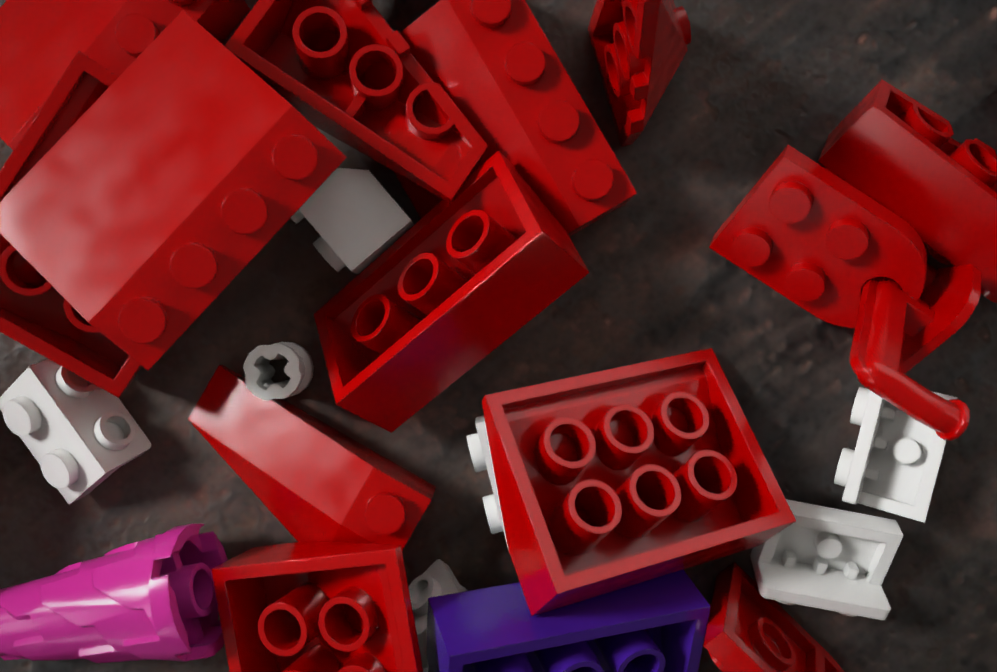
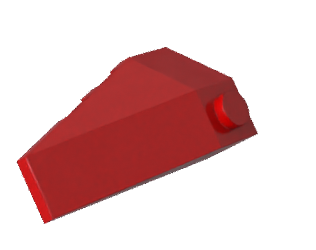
M258 0L225 44L227 49L277 91L315 127L450 203L487 151L488 145L442 86L439 83H434L412 55L410 45L398 30L393 31L375 8L372 0Z

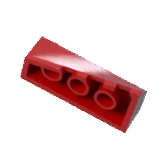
M882 79L829 134L818 161L827 170L908 222L921 237L927 251L936 260L945 265L953 264L954 266L972 264L981 270V294L990 301L997 303V155L995 149L977 138L974 140L966 139L963 143L951 138L954 132L947 119Z

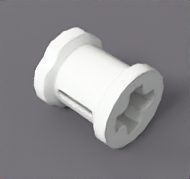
M292 342L259 345L248 354L244 362L245 384L253 395L266 401L275 398L284 399L300 394L309 386L313 378L314 365L311 356L303 347ZM286 358L289 362L286 364L284 372L291 379L290 381L274 383L271 378L274 376L275 369L269 362L270 360Z

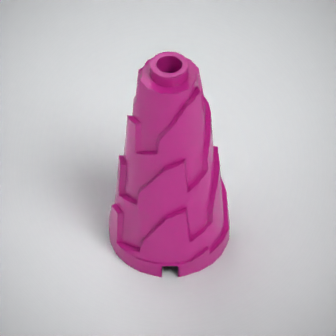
M205 524L175 526L163 534L155 535V537L113 549L102 557L69 565L54 575L0 589V657L4 661L29 659L31 661L87 659L95 663L139 660L187 662L212 657L224 645L221 621L218 620L219 610L211 570L228 560L224 547L213 531L198 534L200 528Z

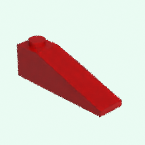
M674 0L596 1L588 26V33L621 147L633 144L642 133L688 51L687 45L691 43V27L687 12L683 6L676 7Z
M224 365L217 367L188 418L191 424L297 542L326 541L401 545L403 551L431 502L436 486L287 401L276 398L266 401L253 395L246 387L245 377Z

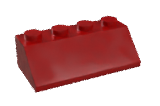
M499 150L467 178L451 203L444 199L314 314L336 405L391 433L590 273L566 230Z

